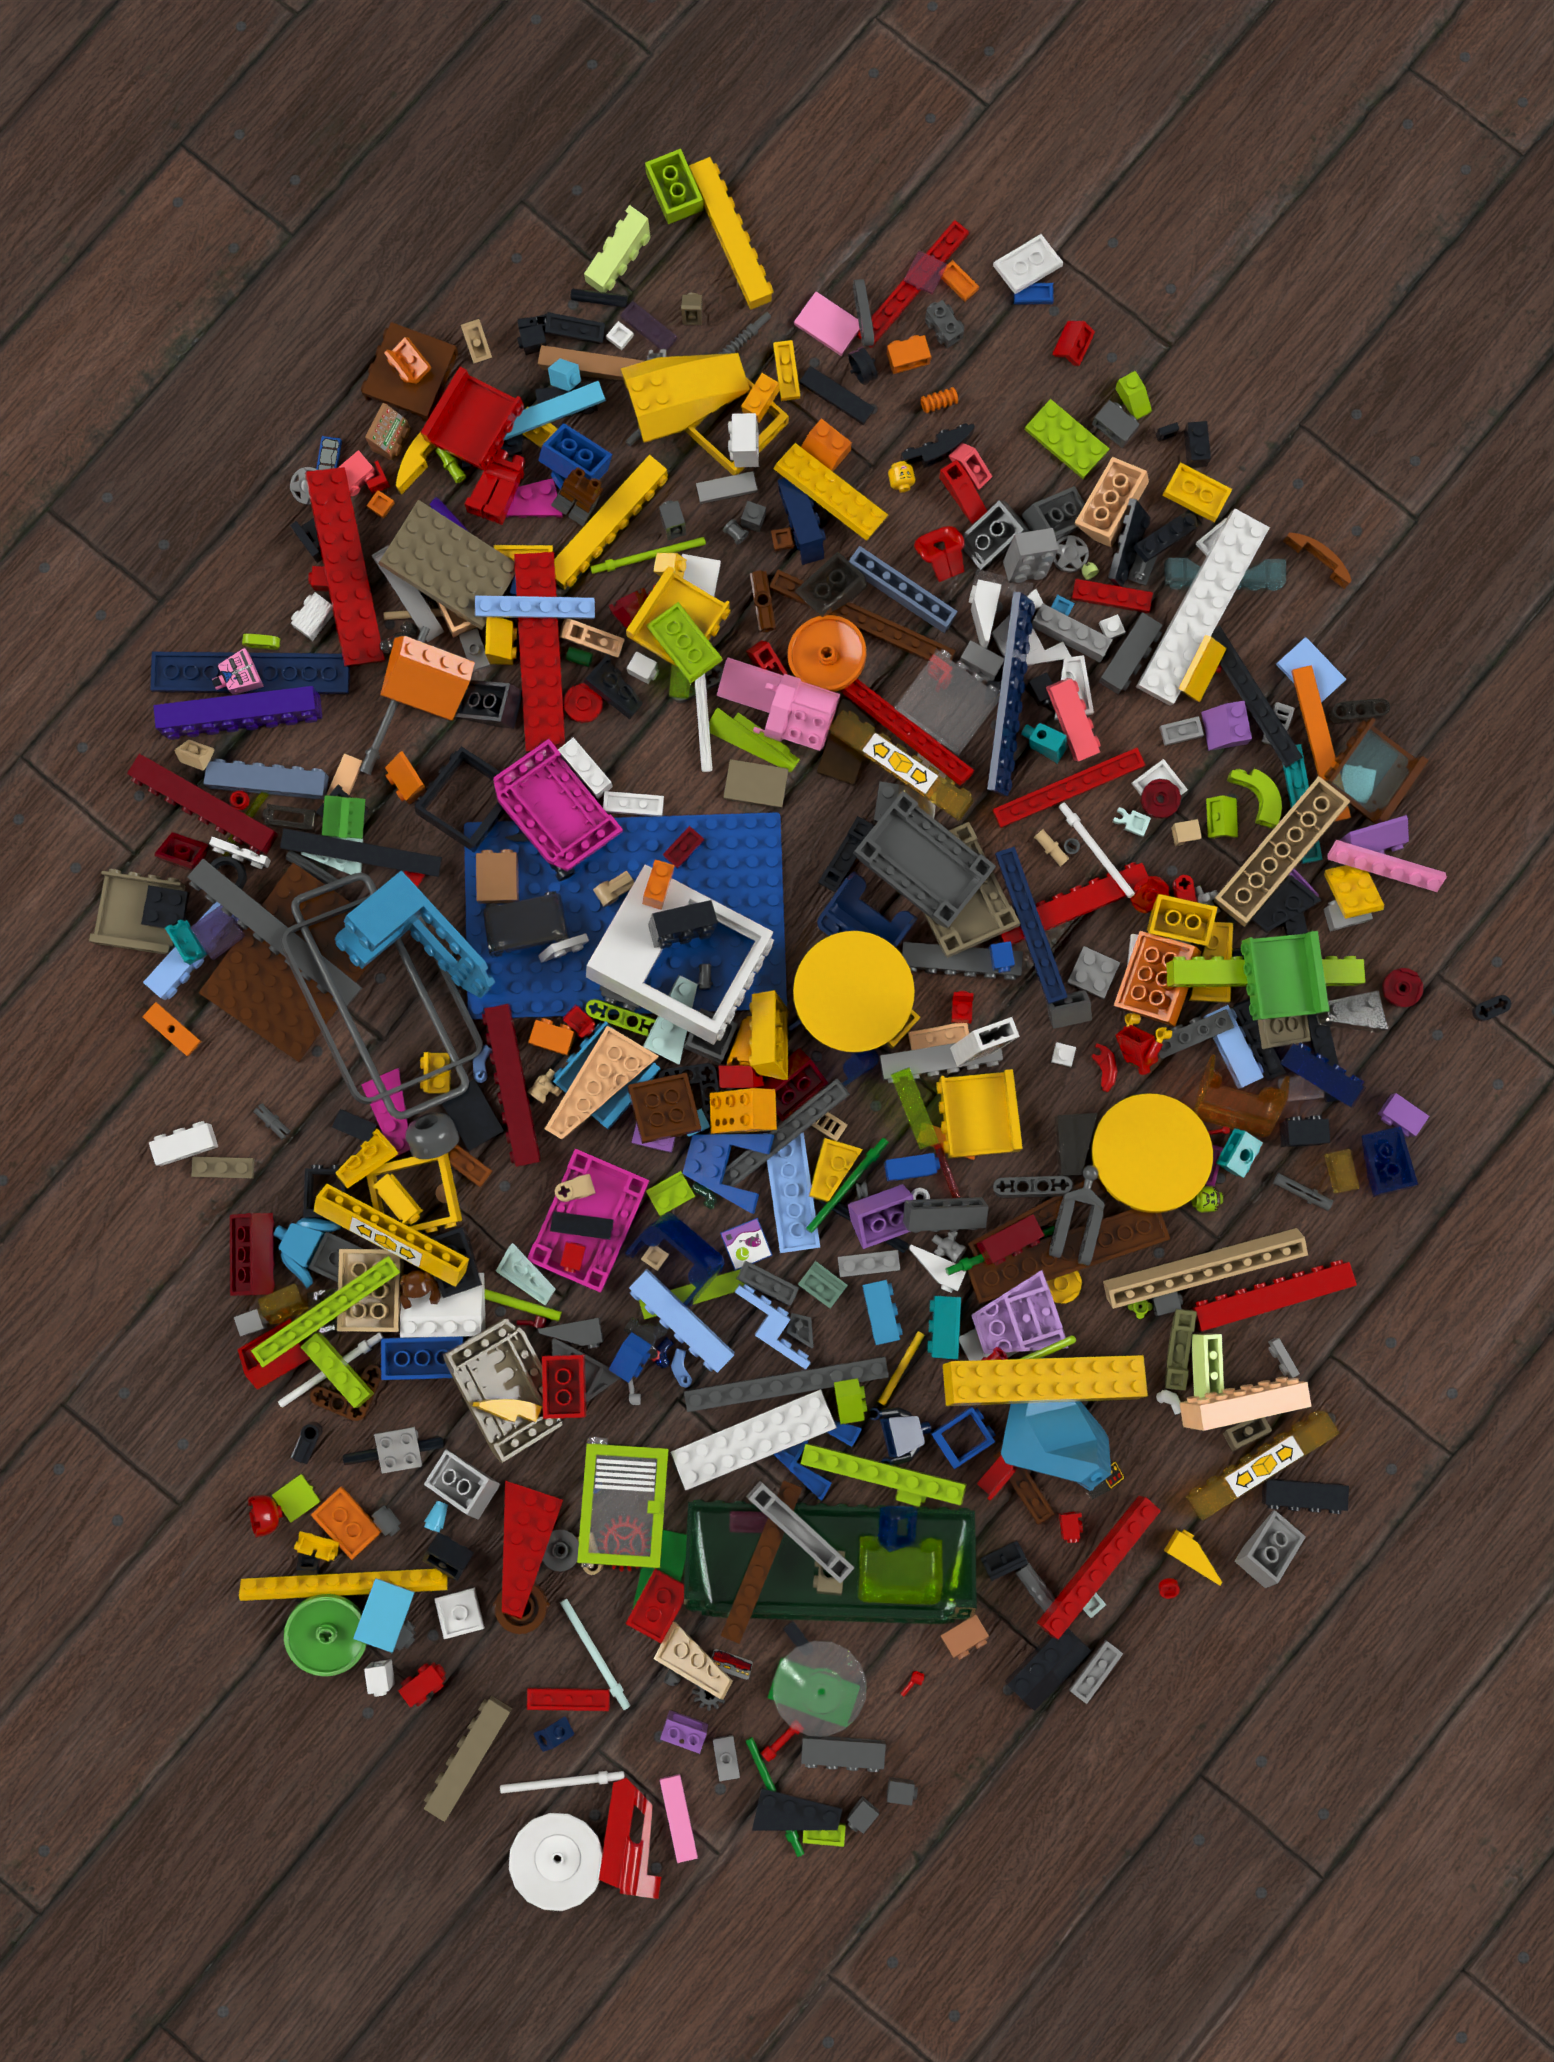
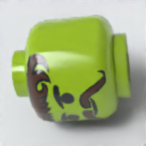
M1204 1186L1191 1200L1192 1206L1198 1212H1215L1219 1209L1220 1204L1223 1203V1195L1215 1186Z

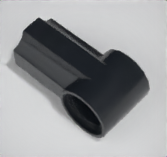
M310 1422L301 1429V1435L291 1455V1458L295 1461L308 1464L317 1441L323 1432L322 1426L318 1422ZM308 1427H312L315 1429V1437H311L308 1435Z

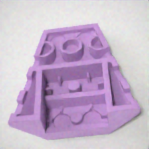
M1042 1270L971 1315L984 1354L993 1353L995 1347L1001 1348L1004 1352L1040 1350L1066 1338L1050 1288Z

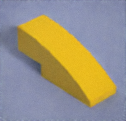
M421 433L413 440L401 462L396 487L400 494H403L428 467L425 458L436 448L431 443L425 441Z
M486 1399L474 1402L472 1405L510 1422H515L517 1416L536 1422L542 1406L531 1402L514 1399Z

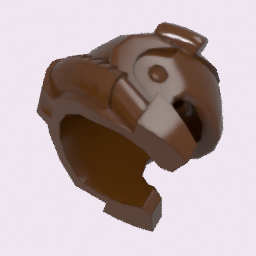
M416 1270L401 1277L400 1301L404 1309L411 1308L412 1306L408 1297L420 1298L430 1291V1303L438 1304L441 1295L438 1289V1282L434 1279L433 1275L425 1271Z

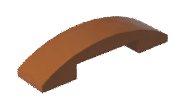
M1290 532L1283 540L1285 544L1297 553L1302 548L1306 549L1334 572L1329 578L1345 589L1352 581L1342 561L1334 552L1319 541L1302 534Z

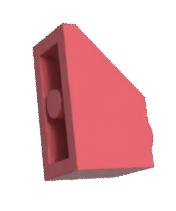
M961 443L949 455L952 462L956 459L959 461L976 489L979 490L992 478L976 448Z

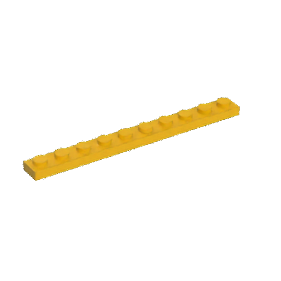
M437 1569L247 1578L241 1579L239 1599L240 1601L305 1598L319 1594H335L339 1596L370 1594L375 1578L414 1592L447 1590L448 1576Z

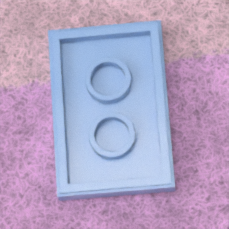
M1306 637L1276 664L1293 683L1294 680L1291 673L1293 669L1312 665L1321 702L1346 680Z

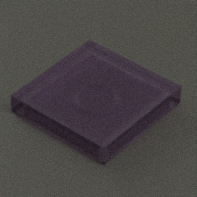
M222 905L190 927L213 960L246 937L233 916L229 917L221 910Z

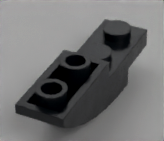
M967 423L961 424L953 430H941L936 434L935 443L927 442L922 447L916 449L914 447L907 448L901 453L900 460L905 461L907 464L921 461L923 468L939 463L948 458L961 443L965 444L974 432V423L970 425Z

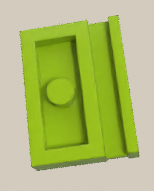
M681 1171L646 1190L660 1216L695 1197Z

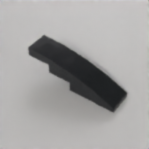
M1250 998L1234 1004L1233 1008L1251 1044V1049L1269 1081L1286 1074V1070L1276 1047L1262 1049L1258 1020L1253 1021L1249 1011Z

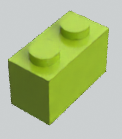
M858 1378L834 1382L840 1424L864 1421V1412H867L865 1399H862L865 1398L864 1386H859Z

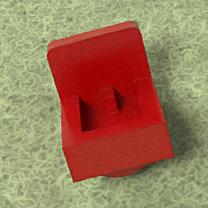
M577 1004L562 1018L581 1038L585 1035H590L595 1028L594 1019Z

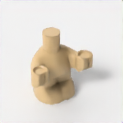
M549 1069L546 1075L539 1076L527 1093L542 1104L545 1102L548 1092L559 1096L562 1090L557 1086L555 1087L552 1083L556 1072Z

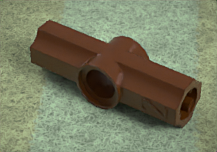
M762 570L754 571L749 575L759 632H771L776 630L767 573ZM761 598H765L768 601V603L765 605H760L758 603V600Z

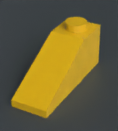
M1176 1529L1164 1551L1216 1584L1221 1585L1222 1581L1198 1542L1193 1540L1194 1535L1185 1529L1182 1532Z

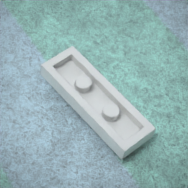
M604 791L603 809L607 813L662 817L664 796Z

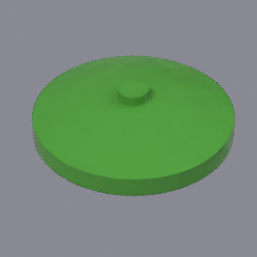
M319 1594L299 1603L288 1617L284 1629V1644L291 1660L302 1670L317 1676H333L349 1670L359 1661L366 1648V1643L353 1639L362 1616L361 1610L350 1600L335 1594Z

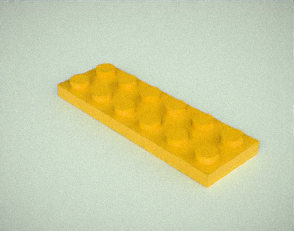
M796 443L773 468L866 541L888 516L886 512Z

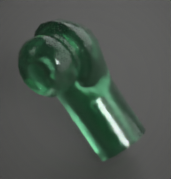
M698 1182L694 1183L692 1191L705 1197L704 1206L713 1209L714 1205L717 1204V1198L712 1191Z

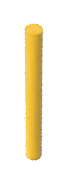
M918 1331L879 1398L878 1402L885 1406L924 1338L925 1335Z

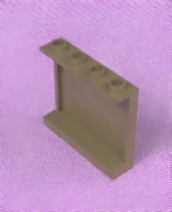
M109 869V872L102 871L101 874L105 877L94 934L90 933L89 941L98 945L168 955L175 945L166 929L141 925L148 885L185 891V885L176 878L160 880V876L148 875L147 878L140 877L141 874L136 872H128L127 875L121 874V871L116 869Z

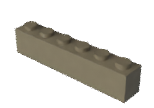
M493 1696L489 1700L484 1699L478 1709L481 1711L478 1719L473 1717L467 1727L470 1729L467 1737L464 1735L461 1737L457 1744V1747L460 1749L456 1755L451 1754L446 1762V1765L449 1766L445 1773L441 1772L435 1783L438 1786L434 1792L430 1790L424 1799V1802L427 1803L424 1810L444 1822L512 1710L511 1707Z

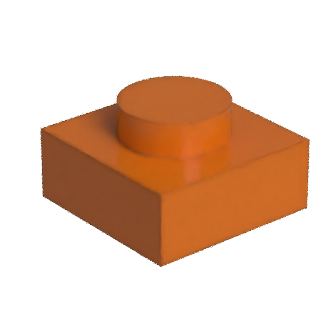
M377 490L366 506L384 519L395 502Z

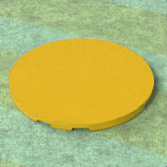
M845 931L821 940L804 956L795 975L793 998L800 1021L816 1040L839 1051L864 1052L886 1044L904 1027L913 1007L914 982L906 960L891 943L871 933Z
M1139 1094L1118 1102L1102 1117L1092 1140L1093 1166L1099 1171L1098 1179L1101 1180L1107 1191L1116 1200L1135 1210L1160 1213L1180 1208L1191 1201L1202 1190L1211 1173L1213 1148L1205 1125L1188 1106L1165 1095Z

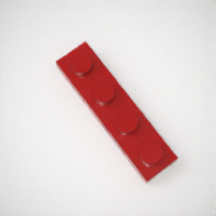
M1075 579L1071 600L1149 613L1153 592Z

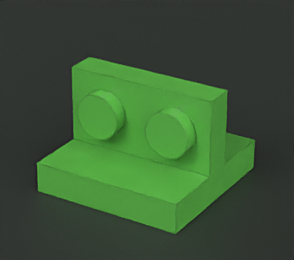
M325 795L322 835L362 839L365 799Z

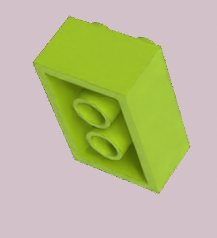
M681 149L645 162L647 177L668 224L704 210L702 196Z

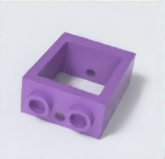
M669 1710L660 1740L700 1754L707 1734L708 1724ZM684 1739V1743H680L679 1740Z

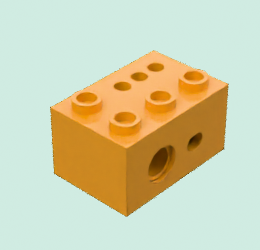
M750 1088L710 1093L711 1133L740 1134L777 1130L775 1089Z

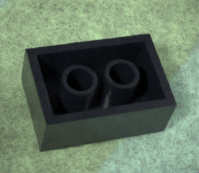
M712 900L652 913L648 927L654 948L660 947L665 949L671 947L673 943L680 942V944H686L694 938L703 940L711 937L718 921Z

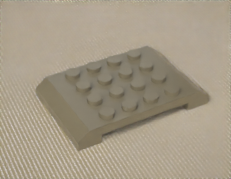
M969 822L949 830L974 852L985 857ZM993 871L948 928L937 924L924 913L946 958L1020 926V922L1012 906L1009 905Z

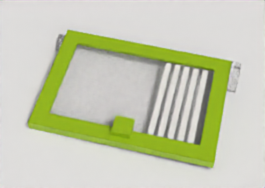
M588 1437L577 1563H581L582 1568H594V1564L660 1568L668 1449L607 1445L608 1439Z

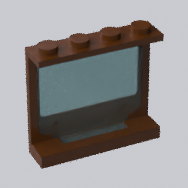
M1371 718L1367 721L1363 720L1356 729L1358 733L1347 741L1346 750L1336 757L1335 761L1337 763L1333 768L1330 767L1324 775L1326 778L1324 781L1349 799V805L1374 824L1388 821L1429 760L1424 756L1417 759L1375 728L1373 726L1375 719Z

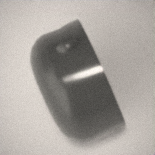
M431 1112L414 1119L407 1127L405 1138L409 1144L410 1152L415 1158L433 1159L451 1151L459 1141V1134L450 1116L441 1112Z

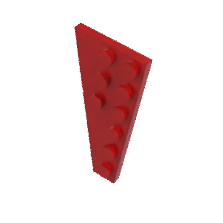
M505 1481L502 1613L522 1619L563 1500Z

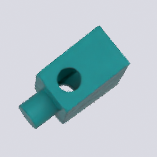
M1039 723L1036 728L1027 724L1021 735L1029 739L1030 747L1057 764L1068 747L1067 735L1042 723Z

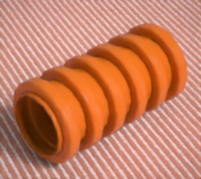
M951 387L950 390L945 389L944 392L939 391L938 394L934 392L932 396L928 394L927 397H921V406L926 414L930 410L934 412L935 409L946 408V405L950 407L953 403L955 405L958 404V395L954 387Z

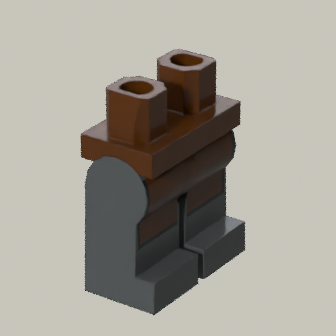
M577 467L565 479L551 506L565 515L573 507L568 517L584 526L592 515L603 488H601L599 480L592 478L590 481L584 477V470Z

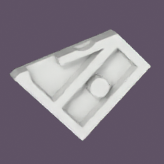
M585 933L551 944L538 955L539 959L543 963L550 959L564 956L570 951H580L589 939Z

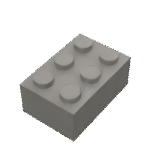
M1053 528L1014 534L1003 561L1009 583H1022L1028 579L1040 580L1047 576L1059 550Z

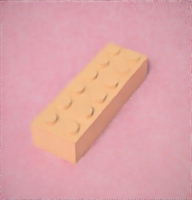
M1288 1377L1275 1378V1382H1270V1380L1260 1381L1257 1386L1252 1384L1242 1385L1239 1390L1228 1388L1224 1389L1221 1394L1210 1392L1206 1393L1205 1397L1199 1398V1396L1187 1397V1401L1180 1402L1183 1427L1205 1431L1311 1407L1308 1382L1299 1381V1378L1288 1379Z

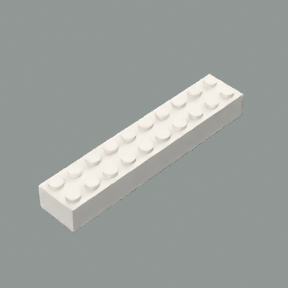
M1237 509L1230 512L1136 688L1169 706L1175 703L1181 692L1179 686L1204 636L1212 635L1270 527Z

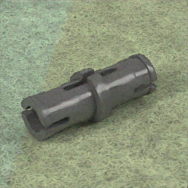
M263 1103L260 1104L258 1107L264 1113H261L257 1108L253 1113L266 1123L265 1126L268 1129L271 1128L281 1140H284L286 1136L281 1130L287 1135L291 1133V1130L279 1120L277 1115H273Z

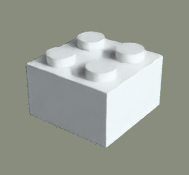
M756 413L732 414V421L728 422L730 460H734L735 467H759V429Z

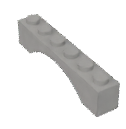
M761 1481L746 1496L840 1584L854 1569L852 1564Z

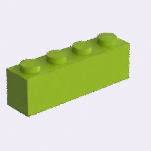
M315 1333L301 1346L303 1351L354 1408H359L374 1394L322 1333Z

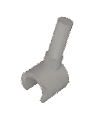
M631 1379L628 1383L629 1401L632 1405H640L641 1394H634L635 1390L633 1380Z

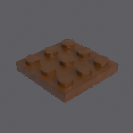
M687 1073L628 1085L627 1088L642 1144L701 1131Z

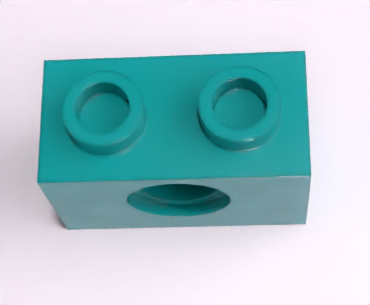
M1234 1128L1216 1164L1231 1174L1244 1178L1249 1172L1254 1158L1258 1155L1263 1142L1246 1131Z

